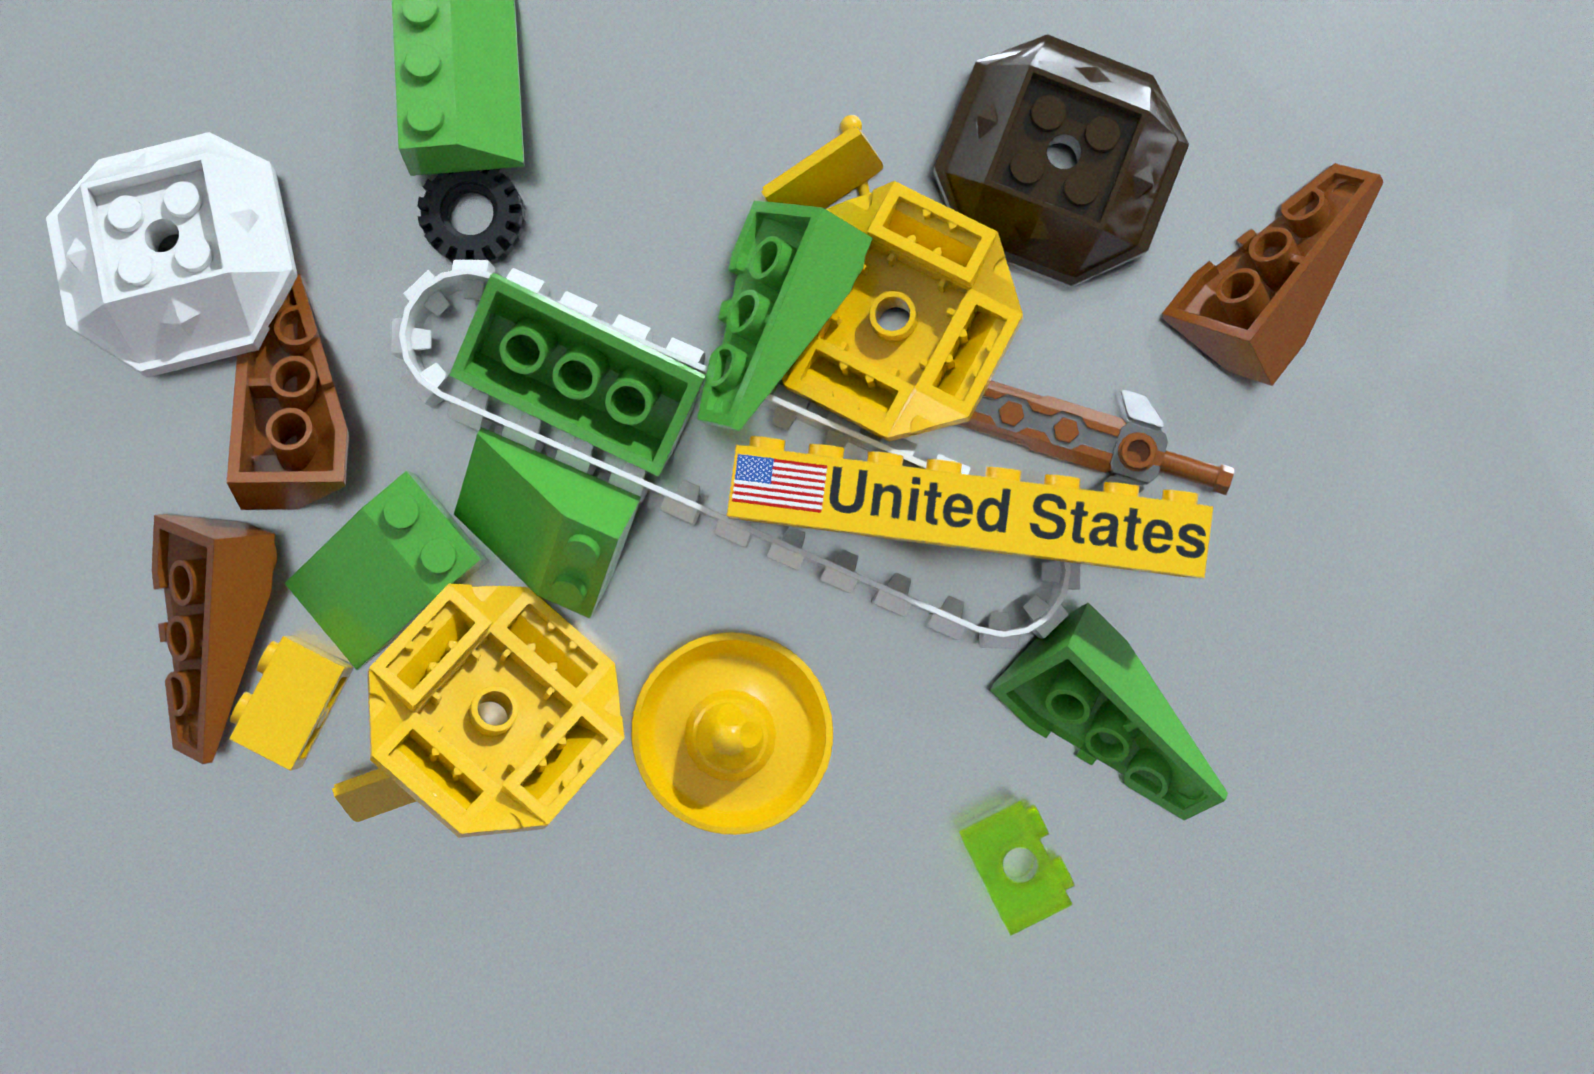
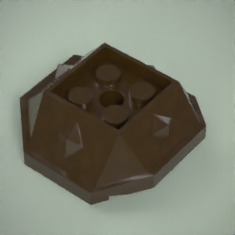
M1047 34L975 62L933 173L947 207L998 232L1009 266L1070 289L1092 277L1144 255L1149 250L1189 147V142L1154 75ZM1055 143H1064L1070 146L1076 154V165L1068 169L1055 167L1048 159L1047 148Z

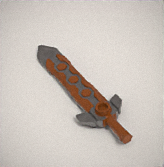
M991 380L970 421L957 424L958 426L1020 444L1032 451L1099 472L1107 473L1111 471L1115 476H1110L1104 482L1139 486V493L1144 491L1143 485L1151 483L1157 478L1158 473L1161 472L1213 488V492L1227 495L1234 476L1235 468L1222 464L1219 467L1166 450L1168 440L1166 434L1161 430L1164 426L1163 421L1146 396L1128 390H1122L1121 392L1127 419L1131 421L1126 423L1120 417L1048 395L1040 396ZM1104 482L1094 491L1103 492Z

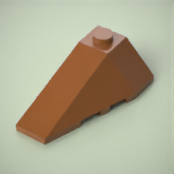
M297 274L298 276L283 305L268 327L270 329L259 350L237 355L226 483L241 510H296L346 486L349 432L300 274Z
M168 514L154 515L152 549L154 590L164 589L168 622L158 624L160 642H167L169 652L172 655L174 669L165 679L172 746L174 750L201 764L213 763L272 591L273 570L277 563V551L274 545L275 534L245 522Z

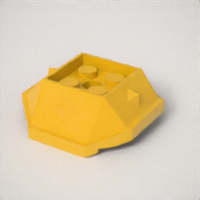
M896 181L875 188L871 193L827 208L826 210L873 239L864 258V267L856 278L851 292L782 377L785 388L888 442L969 422L1024 320L998 232ZM900 307L910 313L909 320L899 330L890 331L879 325L881 315L890 308Z
M448 584L368 669L370 760L458 838L545 829L625 739L622 716H620L615 663L529 587H472L469 584ZM484 702L498 703L506 711L507 722L497 726L485 723L478 714V706Z

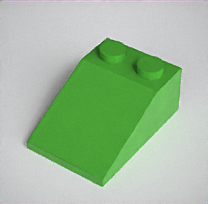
M481 427L475 439L454 515L537 596L590 619L614 575L641 497Z
M405 471L363 506L284 584L354 668L360 670L397 639L448 584H462L489 560L419 476Z

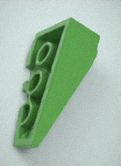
M754 200L732 251L728 271L737 275L732 300L728 299L721 302L718 319L726 323V329L722 345L716 348L710 355L697 417L698 420L705 424L735 431L742 429L851 292L856 278L864 267V258L873 239L872 237L823 207Z
M1089 602L1069 613L1044 639L1037 637L996 680L990 690L1029 729L1045 738L1051 732L1079 748L1076 757L1090 765H1093L1096 760L1103 762L1124 775V782L1127 787L1184 821L1224 802L1227 798L1228 792L1128 641Z

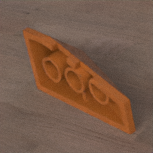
M1336 163L1331 165L1281 205L1282 215L1258 234L1252 228L1237 239L1240 248L1217 266L1208 261L1194 272L1162 312L1165 321L1228 372L1273 386L1305 345L1384 183L1381 175Z

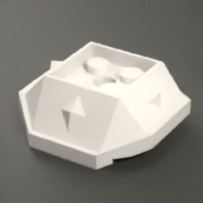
M210 132L99 159L46 217L66 325L78 335L121 360L147 378L259 350L270 329L268 327L283 305L298 276L275 169L270 162ZM173 234H179L178 241L172 249L166 252H158L159 245L164 238Z

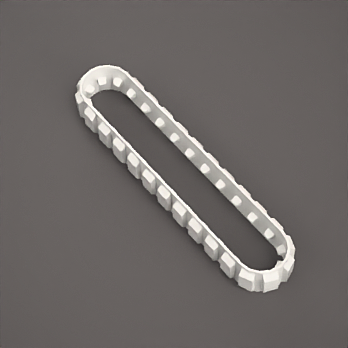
M454 260L452 271L442 272L435 276L427 270L403 293L409 302L404 308L403 317L392 319L391 354L399 359H403L408 366V370L401 380L431 408L443 400L449 402L450 407L447 417L477 431L481 427L488 430L492 423L504 427L501 436L537 452H541L544 445L557 450L555 459L590 475H593L596 468L610 473L608 483L640 496V502H643L648 490L664 497L660 510L692 525H695L700 513L717 520L714 534L747 548L752 536L768 542L772 545L767 558L799 571L803 560L807 559L823 566L825 569L820 581L850 594L853 593L857 582L877 590L872 602L873 604L902 617H906L911 605L928 612L929 615L925 627L950 638L960 640L965 629L979 633L980 648L1018 649L1020 634L1032 631L1038 638L1044 639L1069 615L1061 604L1066 598L1068 590L1080 589V564L1061 561L1042 563L1041 580L1054 582L1051 596L1045 602L1037 595H1034L1023 606L1031 619L1019 627L1011 628L1008 612H991L988 628L979 627L961 619L965 603L948 595L940 609L908 595L912 579L895 572L886 586L856 573L858 555L843 549L833 563L803 550L802 546L806 533L790 526L780 540L749 526L750 521L729 519L719 512L698 504L697 499L700 486L684 480L676 493H673L645 481L646 471L627 462L623 470H620L593 458L594 445L577 437L568 447L540 435L539 431L542 420L528 413H524L517 424L488 412L487 406L490 395L473 388L464 401L446 394L440 388L449 375L438 363L433 364L427 369L423 366L421 350L432 348V331L423 329L424 323L431 312L439 317L450 306L446 297L458 290H463L465 299L480 300L490 275L493 272L495 273V267L489 260ZM514 268L506 277L696 371L707 374L708 367L703 365L706 355L700 349L675 338L671 339L667 348H663L651 342L654 333L651 328L620 314L613 325L599 320L602 311L597 304L567 291L559 302L547 297L550 288L544 281ZM778 384L774 394H769L762 402V405L775 410L772 424L786 431L789 430L796 419L828 433L825 445L845 448L849 442L867 451L902 455V466L926 469L927 462L913 457L917 444L904 438L890 442L881 439L879 442L860 434L861 427L832 412L829 413L827 419L807 410L810 401L787 390L785 386ZM938 454L935 458L938 460L957 462L940 454ZM962 464L961 474H968L970 467Z

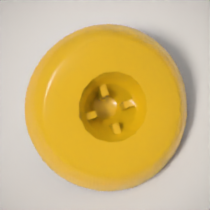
M727 632L712 634L690 641L656 666L637 698L633 712L631 739L640 775L654 798L667 811L698 829L719 834L738 835L758 832L773 827L788 819L808 802L828 768L833 746V722L829 704L820 682L800 657L770 639L746 633Z

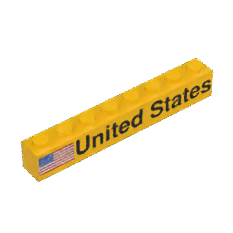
M750 436L749 446L736 445L727 517L729 519L1192 579L1205 578L1214 506L1197 504L1199 495L1197 493L1163 490L1162 500L1138 497L1139 486L1116 482H1104L1103 492L1079 489L1080 478L1045 474L1044 484L1020 481L1021 471L1001 467H986L985 477L961 474L962 463L938 459H927L926 469L902 466V455L868 451L867 461L844 459V448L823 444H809L808 454L784 451L785 440L760 436Z

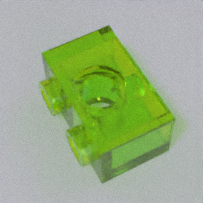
M1015 796L955 826L1010 936L1073 905L1066 890L1074 887L1075 884L1061 856L1049 858L1040 840L1049 835V832L1035 804L1024 808L1021 800ZM1015 848H1026L1033 855V866L1029 873L1022 877L1008 876L1003 869L1005 856Z

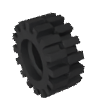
M500 169L440 173L433 181L427 179L423 185L426 192L424 197L418 198L417 207L421 210V216H417L419 226L423 229L424 237L429 244L452 263L454 260H489L491 264L499 261L497 257L504 252L508 255L514 249L512 244L516 238L520 240L523 233L521 223L525 221V210L521 204L522 199L509 177H506ZM471 192L480 193L491 201L493 207L492 221L481 233L475 235L462 234L451 223V207L455 200L463 194Z

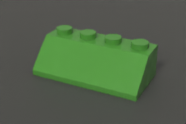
M392 0L398 149L410 176L525 167L515 0Z
M494 272L489 277L449 376L658 477L678 443L706 377L705 374Z

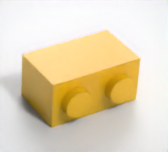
M295 635L283 636L279 643L272 641L265 649L256 670L263 675L253 694L245 692L232 712L230 722L235 724L236 727L229 739L290 771L302 768L354 666Z

